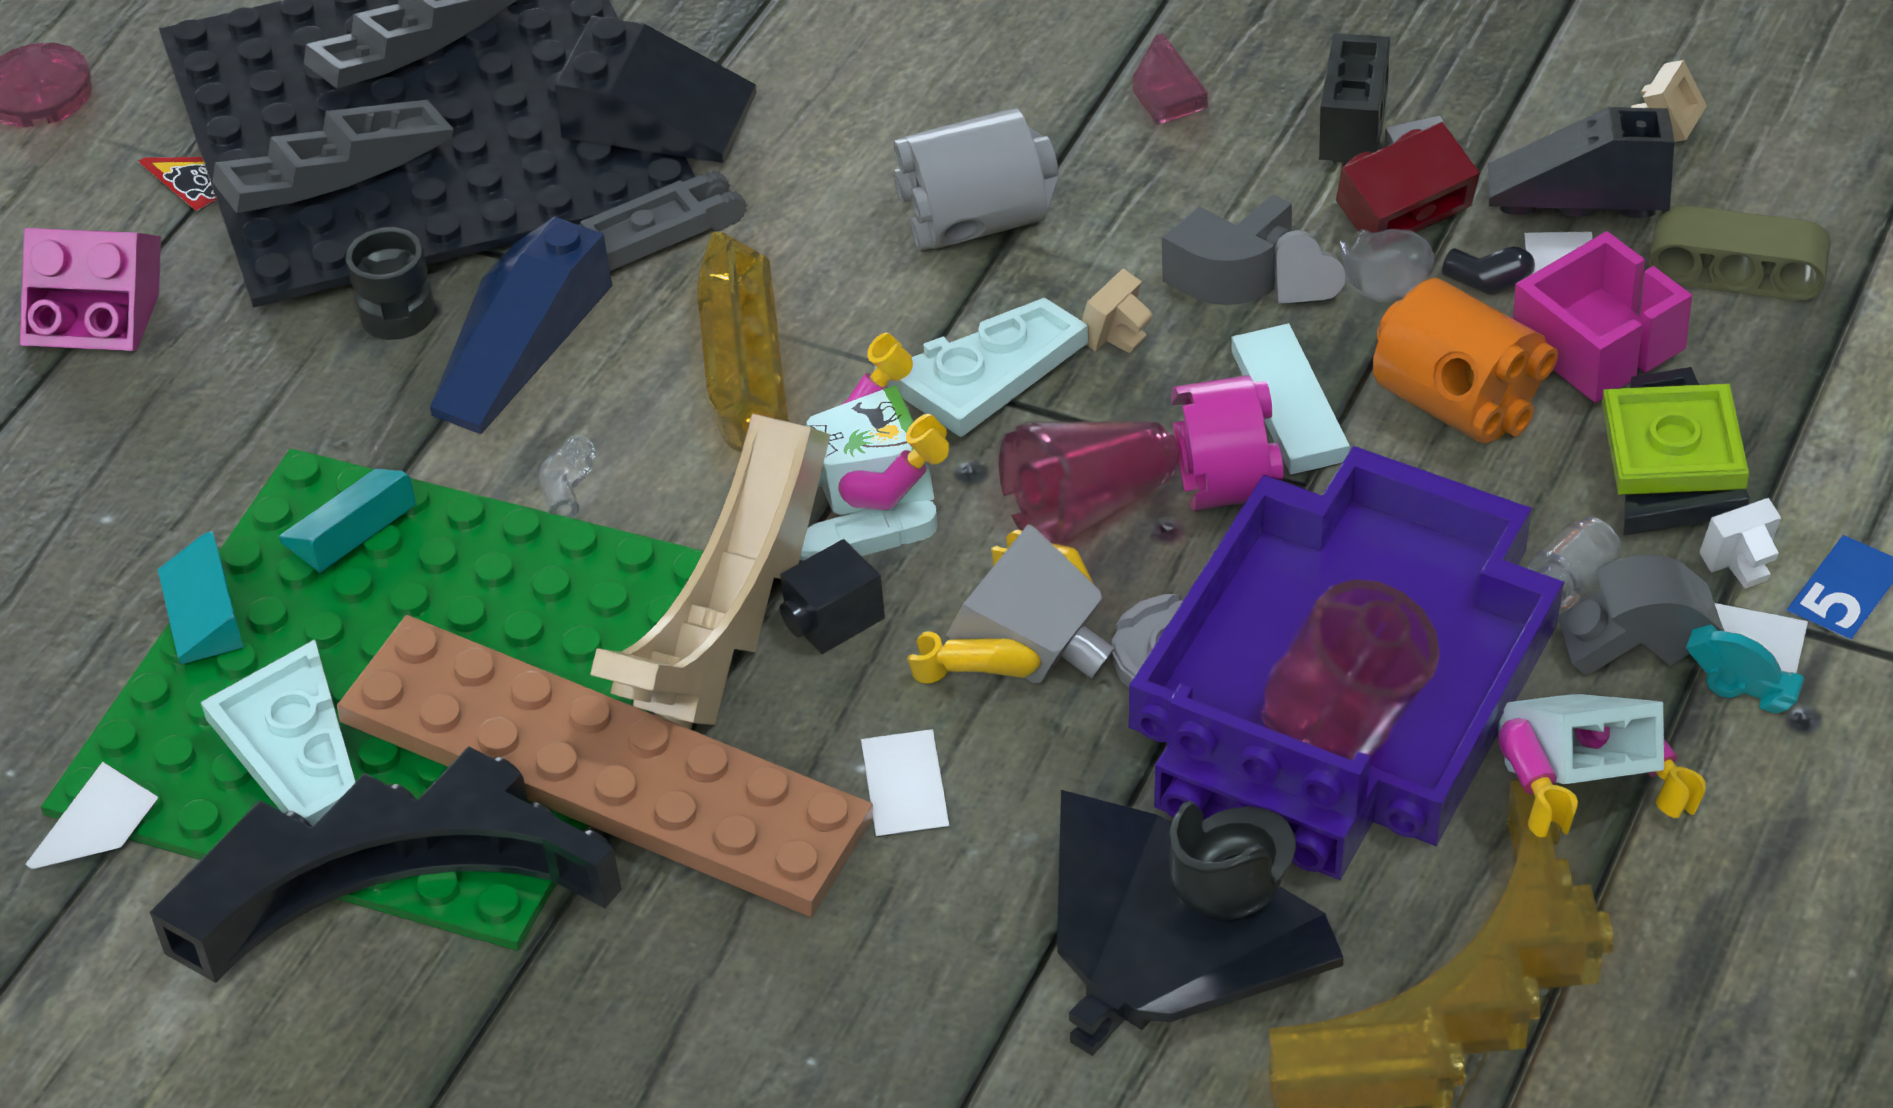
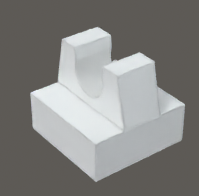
M1769 498L1712 517L1699 552L1711 573L1729 567L1745 589L1768 581L1770 572L1765 564L1775 561L1779 554L1773 539L1781 517Z

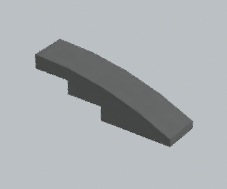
M399 0L396 5L353 14L351 34L306 44L304 64L336 89L384 75L438 51L477 29L516 0Z
M429 100L326 111L323 131L273 136L270 139L268 156L216 162L212 182L236 213L290 204L349 187L401 166L451 140L454 129Z

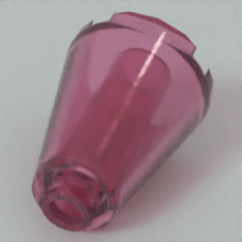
M1156 421L1026 422L1016 426V431L1005 434L1001 440L998 465L1003 495L1006 496L1014 493L1021 511L1011 515L1017 528L1023 531L1030 524L1050 543L1061 545L1169 481L1174 475L1176 464L1179 460V448L1174 436Z

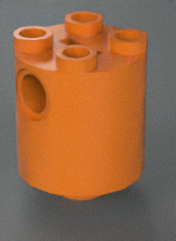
M1434 277L1418 284L1402 300L1396 301L1383 315L1377 329L1378 343L1373 357V375L1381 387L1471 439L1487 444L1499 439L1506 432L1514 437L1519 436L1527 428L1534 414V405L1531 404V401L1541 381L1546 379L1554 369L1558 360V350L1547 344L1544 335L1450 283Z

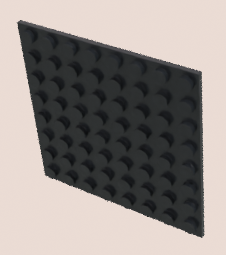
M282 0L251 8L241 7L229 13L203 19H188L176 25L159 28L167 57L253 308L351 284L346 264L347 249L358 237L379 228H400L408 230L417 236L423 247L426 265L514 244L553 217L579 225L583 220L679 180L684 182L695 177L686 157L561 138L555 83L591 16L618 18L609 0H516L477 29L438 51L384 75L338 89L304 64L306 44L351 34L353 14L396 5L399 0ZM429 100L454 129L451 140L401 166L349 187L290 204L236 213L212 182L216 162L268 156L270 139L273 136L323 131L326 111Z

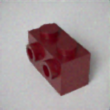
M1439 122L1424 130H1410L1398 138L1394 144L1374 153L1363 152L1353 157L1342 167L1336 201L1371 251L1374 252L1472 206L1480 172L1445 124Z

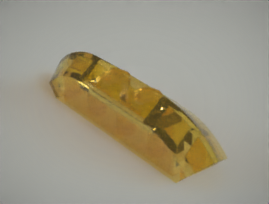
M713 232L703 257L698 280V306L706 388L722 438L731 448L742 453L752 414L789 422L770 259L726 233Z

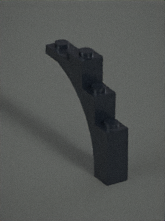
M468 746L418 800L403 786L398 784H391L389 786L366 773L350 787L313 827L298 813L293 811L283 813L259 800L150 911V915L164 954L217 983L251 949L281 927L332 900L376 884L411 876L442 872L488 871L513 873L551 880L603 908H606L622 889L614 848L604 837L591 830L581 831L559 820L547 807L540 803L531 802L528 804L522 773L511 762L501 757L491 758Z

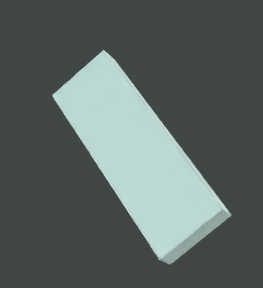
M1290 324L1232 336V354L1242 375H1250L1253 382L1267 381L1272 400V418L1265 419V423L1274 442H1277L1279 445L1282 459L1289 474L1292 475L1342 463L1350 451V445Z

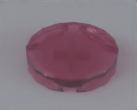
M51 42L29 44L12 49L0 56V122L17 127L34 126L32 120L47 118L48 124L58 122L80 109L90 97L92 90L91 73L84 55L71 46Z

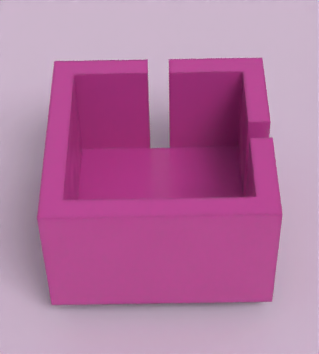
M1608 231L1519 281L1515 286L1513 319L1544 335L1547 344L1558 350V360L1553 370L1594 403L1603 399V389H1620L1630 383L1631 377L1637 376V368L1646 373L1686 349L1693 296L1655 266L1644 272L1645 259Z

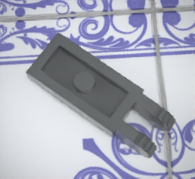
M713 170L711 173L707 172L706 175L701 174L684 182L681 180L583 220L579 225L604 234L609 268L612 271L709 230V228L720 231L729 227L730 224L734 225L735 222L740 221L741 217H744V213L747 211L746 206L748 205L740 194L729 190L731 186L728 183L729 180L720 171L715 172Z

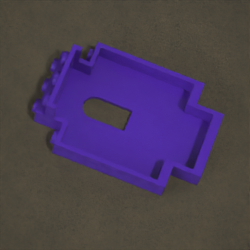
M1356 446L1351 448L1323 495L1263 475L1129 685L1128 728L1141 732L1151 740L1167 742V747L1155 764L1154 808L1167 812L1174 818L1180 806L1191 800L1203 811V820L1217 812L1234 807L1251 806L1271 810L1288 821L1296 836V851L1292 862L1303 870L1320 872L1340 881L1373 822L1389 828L1400 836L1413 837L1437 846L1499 733V721L1504 714L1506 704L1517 700L1558 625L1557 616L1560 612L1564 581L1518 565L1526 552L1532 508ZM1315 665L1372 685L1333 752L1276 732L1277 727Z

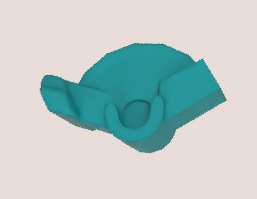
M1712 624L1692 629L1686 649L1706 672V684L1715 694L1733 698L1744 693L1761 699L1759 708L1774 714L1787 711L1797 703L1804 682V676L1793 672L1781 671L1774 655L1759 642L1742 634L1717 631Z

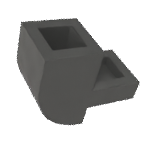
M1273 194L1238 225L1200 206L1197 207L1162 237L1163 282L1195 299L1212 304H1241L1268 294L1274 289L1275 244L1281 236L1292 231V203Z
M1659 555L1627 557L1597 569L1596 573L1601 589L1557 616L1571 663L1586 676L1640 643L1671 666L1690 654L1686 646L1692 629L1712 624L1717 631H1724L1708 584L1683 563Z

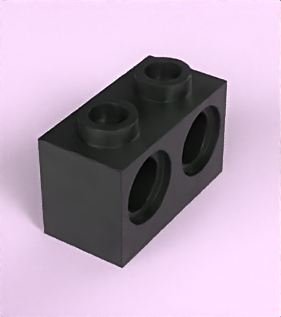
M1333 33L1320 105L1319 160L1348 163L1360 153H1374L1379 150L1388 93L1390 37Z

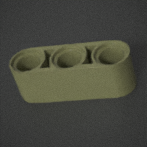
M1677 205L1670 207V211H1662L1658 215L1648 262L1649 268L1655 266L1680 286L1789 300H1807L1815 297L1823 290L1826 281L1831 241L1830 235L1825 228L1807 220Z

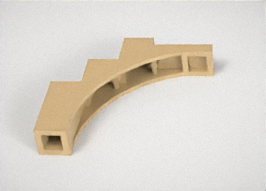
M752 414L741 457L722 512L696 568L681 593L666 614L637 643L622 652L597 648L590 675L612 680L611 694L633 699V707L654 712V715L690 730L693 723L715 725L734 649L756 651L774 577L781 579V573L799 564L831 434L811 427Z

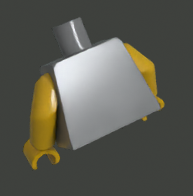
M1030 524L1023 531L1014 530L1010 532L1006 537L1007 548L997 545L991 548L993 568L963 603L946 634L950 640H947L943 646L941 638L931 631L923 632L917 638L916 644L920 655L912 654L907 657L912 676L915 680L927 684L934 683L944 678L948 671L984 672L1024 678L1032 683H1041L1061 657L1093 679L1115 648L1085 627L1103 597L1100 590L1094 585L1079 552L1073 547L1050 543Z

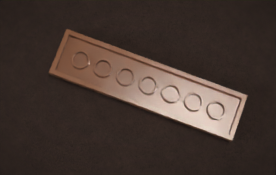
M409 615L403 618L337 704L339 722L447 767L468 746L491 758H504L522 773L527 800L540 803L548 809L811 918L873 820V803Z

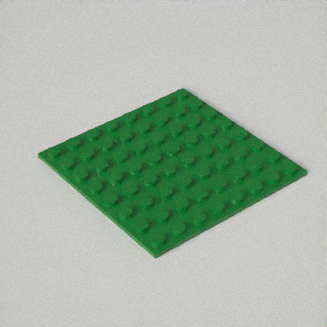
M290 448L219 549L244 648L180 664L169 621L41 805L43 815L60 819L102 762L158 797L128 837V840L201 860L259 800L279 810L208 723L201 702L315 640L355 782L366 773L389 786L391 784L403 786L418 800L448 767L339 722L337 704L406 615L633 706V699L610 693L613 684L612 680L590 675L596 649L622 652L645 636L666 614L679 596L704 551L411 478L416 505L319 573L280 542L279 536L374 469ZM549 809L559 820L581 831H585L589 827L587 824ZM488 871L442 872L411 876L376 884L341 896L337 900L519 951L557 883L547 879L513 873Z

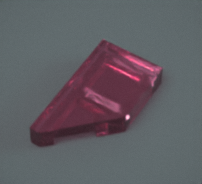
M1163 33L1156 35L1133 75L1134 94L1156 124L1208 108V92Z

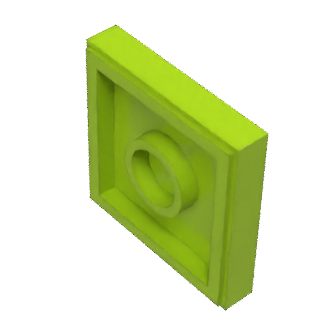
M1730 384L1603 389L1602 408L1618 495L1747 489L1749 471Z

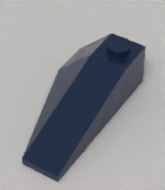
M553 217L512 245L480 282L431 403L430 410L432 416L482 434L613 286L603 233Z

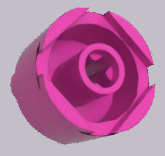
M1250 375L1174 386L1172 388L1171 406L1183 404L1185 420L1173 422L1174 441L1184 491L1197 490L1198 492L1195 493L1189 502L1192 511L1246 503L1263 475L1283 480V462L1277 442L1268 444L1265 428V419L1272 418V400L1267 381L1253 382Z

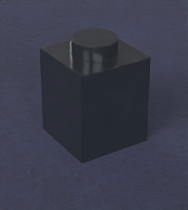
M844 538L780 574L784 602L780 604V613L783 621L793 635L798 638L804 635L821 654L828 652L885 619L881 575Z

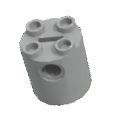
M1011 108L903 136L901 139L893 141L899 167L893 169L894 182L900 201L902 203L911 201L916 217L910 218V226L918 251L934 250L1045 220L1059 178L1057 160L1048 136H1042L1030 128L1018 108Z

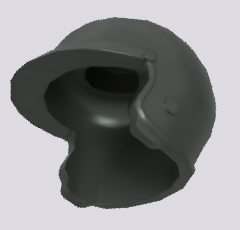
M1191 800L1183 803L1172 819L1169 830L1171 843L1169 852L1170 880L1179 898L1189 908L1199 914L1220 920L1240 919L1260 910L1271 901L1279 889L1283 875L1290 866L1296 851V836L1288 821L1271 810L1251 806L1230 808L1217 812L1203 820V811L1198 808L1196 803Z

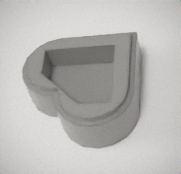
M1294 230L1285 233L1275 244L1274 279L1275 299L1278 304L1326 300L1340 293L1346 279L1344 267L1335 255L1321 251L1319 244L1312 235L1305 231Z

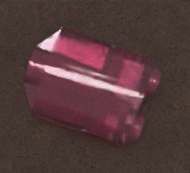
M1353 579L1331 586L1316 600L1292 637L1285 655L1270 671L1264 689L1266 704L1262 709V719L1266 727L1350 760H1353L1358 751L1372 756L1385 744L1391 729L1409 711L1434 676L1440 651L1437 632L1424 610L1404 592L1379 581Z

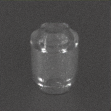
M1586 517L1582 521L1570 522L1529 561L1528 569L1564 581L1560 608L1569 609L1584 600L1600 584L1596 570L1617 561L1622 551L1621 542L1616 532L1607 523L1598 518Z

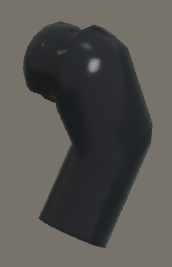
M1515 246L1501 249L1482 258H1477L1453 248L1445 257L1442 274L1486 294L1495 295L1515 287L1516 283L1533 274L1535 260L1530 252Z

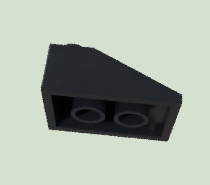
M591 16L555 83L561 138L724 163L757 93L756 84L646 24L623 21L614 17L603 18Z

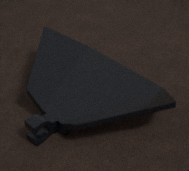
M1061 790L1057 953L1086 984V996L1069 1012V1021L1078 1026L1070 1032V1042L1091 1056L1104 1045L1110 1035L1124 1020L1143 1030L1150 1021L1173 1022L1342 967L1344 957L1326 913L1284 888L1279 887L1271 901L1257 912L1244 918L1220 920L1205 917L1189 908L1179 898L1171 883L1169 872L1170 821L1157 814Z

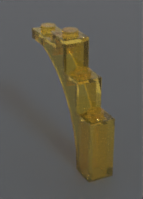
M1519 779L1511 780L1507 817V826L1516 865L1508 887L1490 919L1474 939L1448 964L1420 984L1390 1000L1353 1014L1322 1022L1269 1028L1268 1071L1274 1108H1452L1453 1087L1465 1085L1463 1054L1526 1049L1529 1020L1539 1019L1540 1017L1539 989L1599 984L1602 955L1612 954L1613 933L1610 916L1607 911L1597 912L1591 884L1572 886L1568 860L1566 858L1556 859L1554 846L1559 845V825L1551 821L1546 837H1538L1529 829L1528 820L1536 797L1534 794H1528L1524 791Z

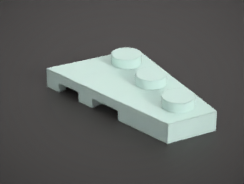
M1044 297L980 322L979 332L949 343L943 336L924 343V353L912 357L913 368L910 374L899 381H892L890 379L887 386H897L904 400L925 414L933 415L944 427L962 437L1089 343L1088 325Z
M315 640L201 702L208 723L283 813L287 811L296 812L304 817L313 827L355 783Z

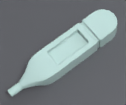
M930 500L899 503L887 511L868 509L813 524L807 529L800 560L804 561L843 538L861 556L898 547L901 544L924 540L931 537L937 530L936 506Z

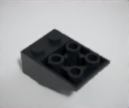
M1608 107L1488 163L1489 206L1500 207L1502 212L1513 215L1534 213L1536 207L1560 208L1561 213L1570 216H1589L1594 214L1596 209H1619L1620 214L1633 218L1654 216L1656 210L1670 211L1674 137L1668 108Z

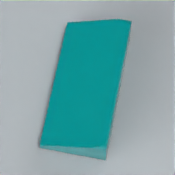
M375 468L279 536L280 542L320 573L416 505L411 478L403 471Z
M209 531L198 537L157 569L180 664L244 648L213 531Z

